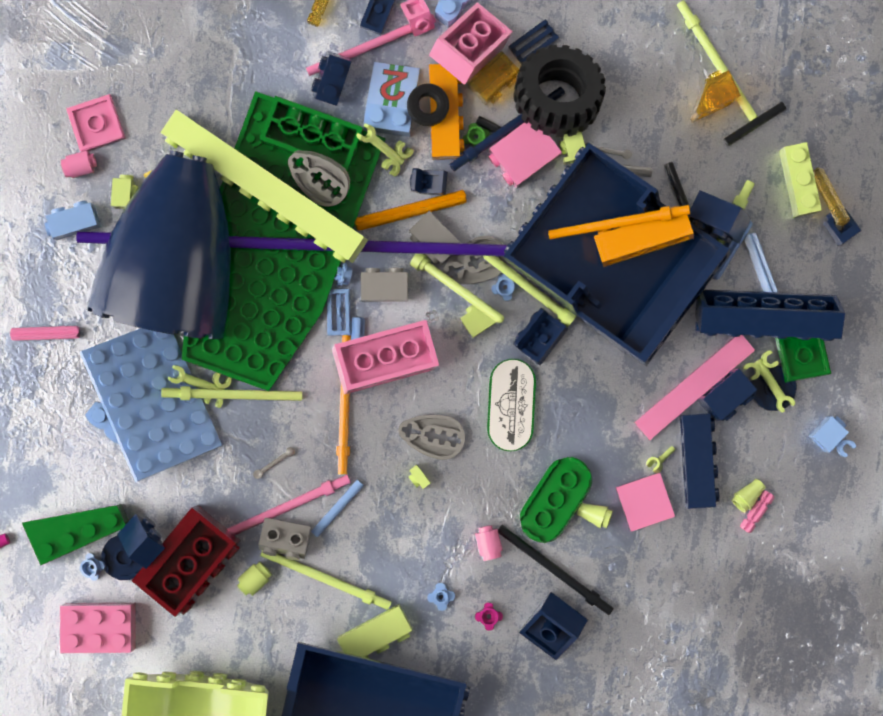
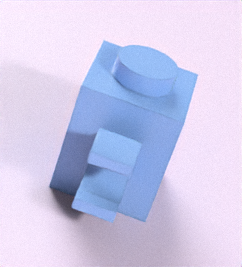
M827 416L808 436L824 452L830 453L836 448L838 454L842 457L848 456L843 450L846 444L852 449L856 448L853 441L842 440L849 432L845 429L846 424L837 416L835 418Z

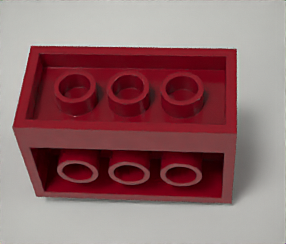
M199 505L194 506L164 540L163 545L165 549L147 569L142 567L132 579V582L174 617L180 613L184 615L196 603L193 598L196 595L199 597L210 586L211 583L208 582L210 577L214 579L226 566L223 564L224 560H229L240 549L238 543L241 540L230 533L226 527ZM202 541H207L209 543V549H204L202 547ZM191 559L194 567L190 568L187 560ZM176 577L179 585H174L172 578Z

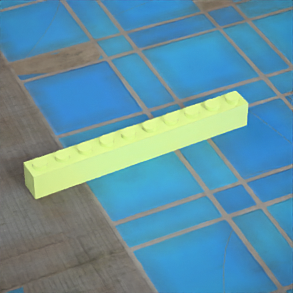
M175 110L160 132L167 137L165 142L176 149L179 145L184 148V155L190 159L193 158V155L207 158L206 163L213 164L214 171L216 170L222 174L221 180L231 187L234 183L240 186V193L249 199L252 196L259 199L257 203L268 212L271 208L278 212L276 217L287 225L290 221L297 225L295 230L303 236L307 237L310 234L315 237L314 243L324 250L327 247L334 250L333 256L341 262L345 263L348 260L353 263L368 242V239L178 110Z

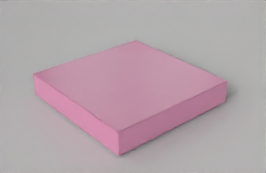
M110 94L66 108L80 152L90 151L126 139Z
M660 472L615 487L631 532L675 517Z

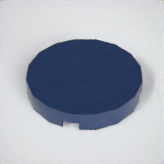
M781 366L768 368L785 396H790L794 399L797 390L796 381L785 383ZM760 374L757 379L751 380V383L757 389L753 393L755 396L753 401L767 411H778L776 407L777 399ZM786 400L782 403L783 408H787L790 405Z
M118 535L109 539L102 549L101 560L105 563L104 570L113 578L120 581L131 580L141 570L142 566L128 557Z

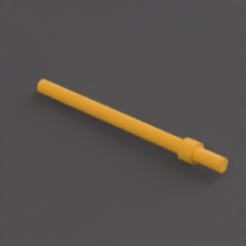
M689 205L673 208L665 206L660 207V210L548 230V235L551 240L661 219L662 222L672 220V217L691 214Z
M342 335V342L351 340V335ZM341 384L339 446H336V456H338V474L347 475L348 456H350V447H348L350 393L344 395Z

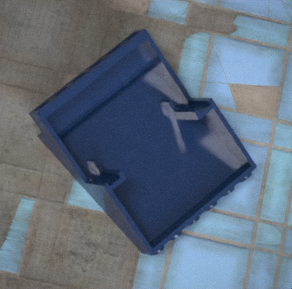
M588 143L585 148L581 147L575 155L576 160L571 167L568 165L561 174L562 179L559 183L552 185L548 190L547 199L544 203H539L532 213L534 216L529 223L525 222L518 232L520 235L514 242L511 241L506 246L504 258L509 264L624 354L628 353L647 366L728 258L730 249L691 222L694 239L603 267L594 236L598 235L599 231L550 240L548 230L660 210V207L666 206L660 202L658 189Z

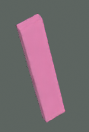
M743 335L733 337L634 423L648 440H651L753 353L755 349Z

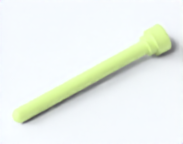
M426 254L414 255L410 266L417 271H427L497 323L504 321V316L431 264V260Z
M483 256L490 264L558 315L559 322L566 327L576 318L575 314L566 307L562 308L497 256Z

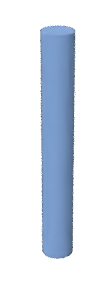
M357 479L311 532L316 537H319L364 485Z

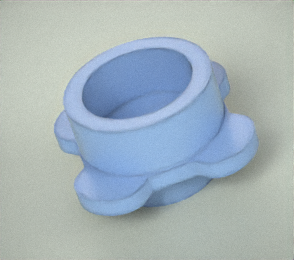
M341 263L340 267L337 268V274L334 279L337 280V286L348 285L350 282L352 267H348L347 263Z
M500 274L498 282L492 286L491 290L493 294H499L503 297V300L509 301L512 299V293L518 289L519 285L505 274Z
M88 553L86 560L80 565L81 573L93 581L98 580L99 573L105 569V563L95 558L93 553Z
M437 583L436 589L428 594L427 599L430 603L433 602L437 605L438 610L444 611L447 608V604L455 599V593L445 588L443 583Z

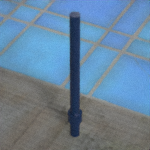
M560 86L547 96L556 101L565 94V91ZM522 113L476 146H470L464 150L463 155L449 164L451 169L455 172L467 162L472 163L478 158L480 153L524 123L521 119Z

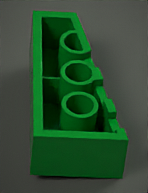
M119 504L22 522V525L41 566L121 530L129 522L123 505Z

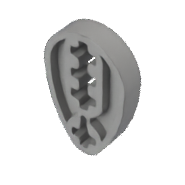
M297 150L289 157L288 165L294 180L301 190L316 204L334 206L340 203L348 194L350 189L349 174L342 165L333 159L316 152ZM302 157L304 159L302 162L304 165L301 164L298 167L295 164L297 162L296 159ZM318 172H321V173H322V176H321L322 179H319L318 181H316V180L314 179V177H315V174H314V173L317 174ZM330 179L332 181L331 186L325 188L323 186L324 181ZM339 186L341 194L334 195L332 193L334 191L333 188Z
M479 236L467 242V244L503 245L499 240L491 236ZM452 255L443 268V272L447 274L450 266H453L454 269L465 267L457 273V278L449 276L459 284L486 282L502 273L492 264H485L484 261L478 264V269H475L473 266L469 267L468 263L471 262V257H474L476 260L481 258V256ZM499 256L500 260L507 263L504 256Z
M417 416L403 421L398 429L400 437L409 446L426 456L440 460L456 456L462 450L465 442V433L461 424L449 416ZM412 424V428L421 431V434L415 433L411 434L410 437H406V432H403L402 428ZM433 428L436 434L446 431V436L452 437L453 433H456L461 442L456 443L455 447L451 446L450 441L439 444L440 440L436 438L433 439V442H429L425 432H430V429Z

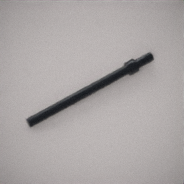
M504 525L499 527L498 533L586 598L585 601L591 606L595 605L608 616L611 614L614 608L601 599L600 594L594 590L590 591Z

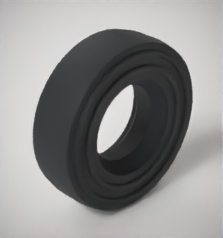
M434 84L417 86L412 90L407 100L409 116L414 122L422 126L439 124L446 117L449 110L447 94L442 88ZM423 97L433 98L437 104L436 111L430 114L424 113L419 107V101Z

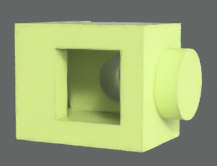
M579 131L573 136L564 134L561 137L562 141H559L561 154H566V157L563 159L564 165L574 163L578 150L581 147L585 148L582 132Z
M120 175L119 178L112 179L111 206L113 208L125 209L127 203L137 191L138 186L133 181L134 176Z

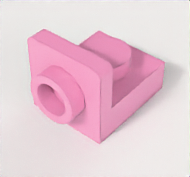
M408 0L400 4L414 36L435 28L430 10L424 0Z

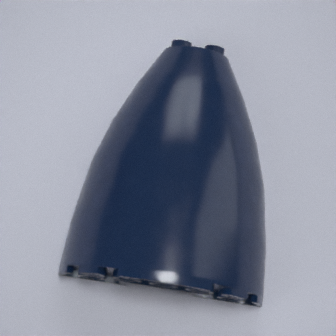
M170 150V153L162 158L142 182L113 228L95 274L86 310L92 312L93 309L92 314L102 318L112 316L115 322L172 335L184 331L183 335L186 337L202 339V337L208 335L209 339H223L229 304L231 253L228 224L221 191L213 164L206 163L207 158L193 155L192 159L183 158L184 153Z

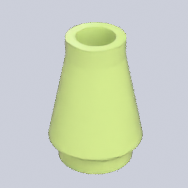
M755 479L734 493V498L731 501L740 511L745 513L753 508L766 487L760 480Z
M582 503L577 515L601 529V527H608L613 511L609 510L606 506Z

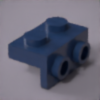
M540 308L538 312L531 316L530 322L525 329L517 334L513 345L541 366L568 331V328L548 314L546 310Z

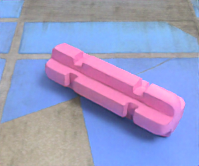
M764 490L759 496L760 500L756 501L753 508L747 514L748 518L744 519L740 527L746 532L751 533L756 527L755 523L760 521L768 509L767 505L771 504L775 497L770 492Z

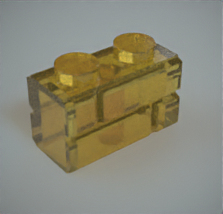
M501 51L467 82V86L484 105H487L489 102L494 104L503 96L501 93L506 87L511 89L515 85L519 68Z

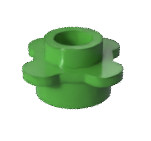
M471 123L463 139L465 144L476 146L490 134L487 129H482L476 123Z

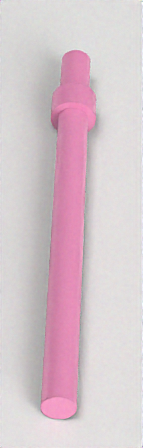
M431 14L433 22L435 23L436 20L434 18V15ZM410 24L339 53V55L351 59L412 33ZM319 62L306 68L309 76L320 72V69H318Z
M345 475L332 482L328 480L322 483L321 487L236 524L227 530L233 535H237L263 523L265 518L272 519L323 495L329 496L335 493L336 489L350 484V478L348 475Z

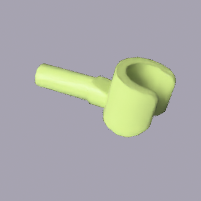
M671 446L658 458H649L646 465L651 467L654 463H658L653 472H661L663 469L662 463L675 451V448Z

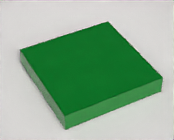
M797 337L775 338L785 383L831 374L825 343L821 338H811L809 340H802Z

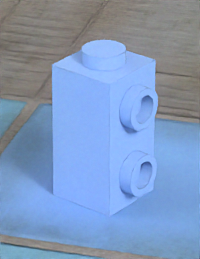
M80 201L74 203V207L65 210V207L52 210V214L46 215L47 222L44 223L48 236H52L55 240H60L76 235L77 231L87 232L100 228L101 225L95 205L87 203V201Z

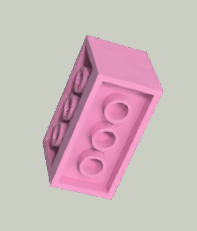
M427 320L334 344L332 349L344 395L429 372L439 366Z

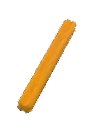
M464 190L360 216L355 221L356 229L361 231L426 214L428 211L433 212L464 204L467 202Z

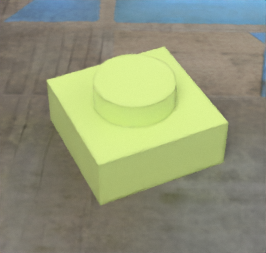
M417 464L409 470L411 472L409 479L416 488L421 486L424 489L431 484Z

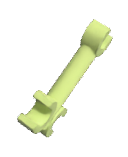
M365 123L363 126L368 130L367 135L363 136L357 133V138L366 143L370 142L390 159L383 161L381 167L388 170L392 165L393 167L389 174L394 177L397 176L400 172V165L403 164L405 159L411 157L414 150L407 147L402 153L405 143L400 140L395 144L393 150L376 136L373 126Z
M770 350L764 352L761 358L754 363L745 364L742 369L746 370L749 367L754 369L755 373L749 377V380H755L760 374L762 375L777 399L776 407L778 411L783 413L785 412L782 407L783 401H788L791 406L795 405V401L792 397L785 396L768 369L774 368L779 364L778 361H774L771 364L767 362V356L773 353Z
M173 365L172 368L179 371V376L177 378L168 376V380L172 383L184 382L200 389L225 390L232 382V378L226 376L225 381L219 383L221 374L215 372L212 377L213 383L185 373L184 369L178 365ZM204 398V402L209 404L211 399ZM217 399L215 407L220 408L223 404V399Z

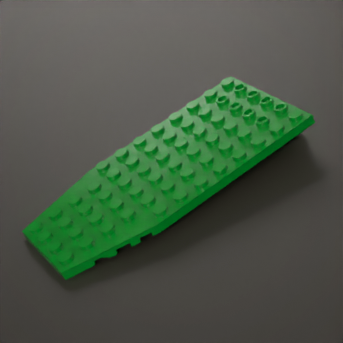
M256 91L234 148L309 200L311 199L301 190L291 174L288 165L289 157L297 150L312 151L327 156L342 165L350 177L348 194L337 205L318 206L352 229L355 226V221L359 215L381 151L373 144L363 142L357 138V133L363 136L367 135L368 132L363 127L275 96L273 98ZM378 136L382 141H386V138ZM300 157L299 159H296L297 162H296L295 164H296L298 167H299L301 164L304 165V164L302 163L303 160H304L302 157ZM318 172L317 174L314 173V174H315L314 179H315L316 181H318L319 179H322V178H321V176H322V173H321V172ZM330 179L324 181L323 186L325 188L331 186L332 181ZM222 180L220 191L229 236L316 239L310 234L305 237L295 230L297 225L290 221L287 225L276 217L278 212L272 208L268 212L257 204L259 199L252 196L249 199L240 193L241 187L234 183L231 187ZM339 186L333 188L334 191L332 193L334 195L341 194ZM230 248L229 304L224 338L209 339L208 335L202 337V339L184 336L181 360L270 391L324 311L330 290L335 281L337 268L341 264V261L333 256L335 251Z

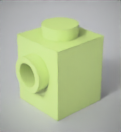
M474 305L465 309L467 314L460 318L472 339L496 324V321Z

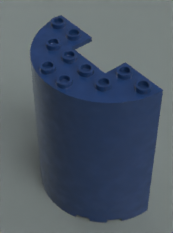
M298 642L281 716H464L465 705L462 702L463 700H468L470 687L466 686L467 682Z

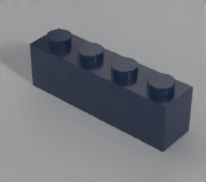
M710 414L679 415L685 508L716 507V502H719L720 495L719 489L715 488V478H718L717 464L714 465L713 455L717 454L716 442L712 441V432H715V420L711 418Z

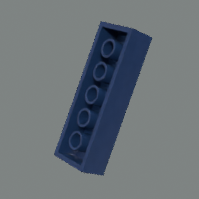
M704 289L697 298L695 316L700 333L708 336L727 334L731 337L750 335L755 338L774 336L778 339L797 337L802 340L821 338L825 341H833L834 339H842L845 311L837 295Z

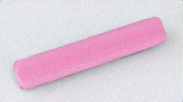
M78 326L12 328L10 337L14 341L78 339L80 337V329Z

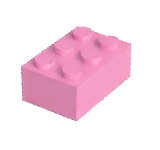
M477 2L436 40L429 56L465 85L504 48L513 31Z
M136 602L65 603L60 606V653H131L136 649Z

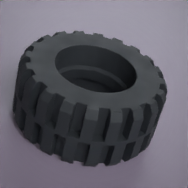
M549 45L548 49L542 47L536 50V54L531 53L527 56L526 61L520 66L514 87L515 108L519 114L522 113L521 119L526 124L530 123L531 128L535 131L539 129L547 136H550V134H556L555 137H563L564 134L573 136L577 134V131H585L588 125L593 124L596 120L606 92V86L604 85L605 77L603 73H600L601 68L598 63H593V58L588 54L586 56L582 54V50L578 48L575 50L570 49L568 45H562V47ZM549 80L563 81L577 91L579 98L570 102L555 101L546 96L539 85Z

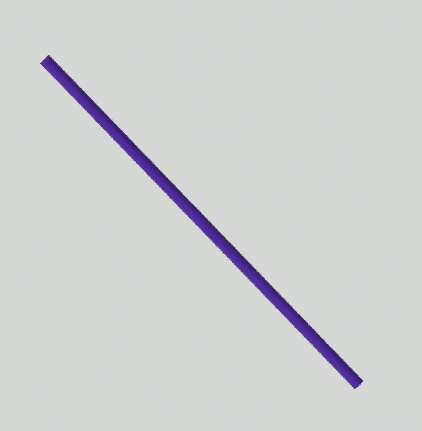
M77 231L76 241L77 243L107 244L111 232ZM229 236L230 248L334 251L329 247L326 250L322 249L314 243L315 239ZM368 240L361 252L504 256V250L507 245Z

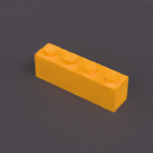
M429 64L430 84L442 88L449 99V110L446 117L439 124L431 126L432 160L457 159L460 157V153L464 151V139H459V130H464L463 116H459L458 107H463V95L458 93V84H462V82L440 64ZM430 97V109L431 113H433L434 111H436L437 104L436 101Z
M688 215L672 217V220L662 222L661 219L622 226L614 230H600L598 235L594 236L603 267L694 239V233Z

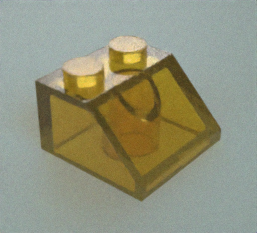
M718 70L710 74L709 78L705 80V84L700 89L690 117L691 123L734 104L741 96L729 70L724 73Z

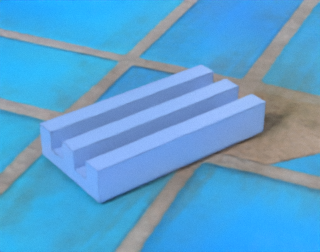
M350 289L330 290L327 299L328 336L351 335ZM332 294H336L337 331L332 329ZM341 294H345L346 330H342Z

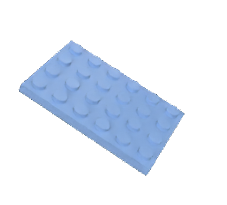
M140 328L80 352L135 482L222 446L202 398L180 400V398L161 397V388L190 386V389H197V387L184 382L175 384L168 380V376L172 378L179 376V371L173 369V365L182 367L185 373L191 375L186 361L181 360L182 352L174 334Z

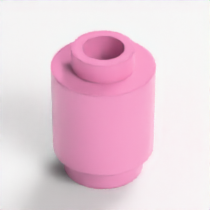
M88 150L65 157L66 159L61 160L62 170L66 178H76L94 173V167H97L94 154H90Z
M492 525L478 528L479 532L475 533L479 553L480 556H483V560L502 557L501 551L503 549L498 528L493 529Z

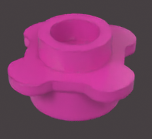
M488 602L484 604L481 612L475 614V619L481 622L486 630L491 631L494 629V625L503 619V614L500 611L497 612L493 608V604Z

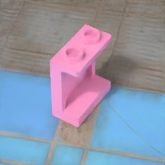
M524 122L489 148L491 155L488 157L496 168L500 166L504 171L502 176L509 186L513 184L517 188L549 162L561 156L562 152L550 136L544 135L543 131L539 129L535 131L531 128L530 123L526 124Z

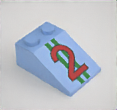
M374 62L364 124L373 126L375 131L379 133L410 137L412 118L407 110V100L412 90L418 85L420 68Z

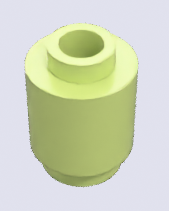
M259 561L237 578L240 582L237 586L245 595L250 593L253 596L269 582L268 578L272 574Z

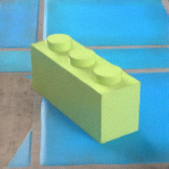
M807 142L783 147L779 154L793 218L820 212L822 209Z
M398 604L338 636L337 641L344 653L369 659L368 654L374 651L379 654L390 647L389 643L395 640L399 643L409 638L412 626L402 607Z

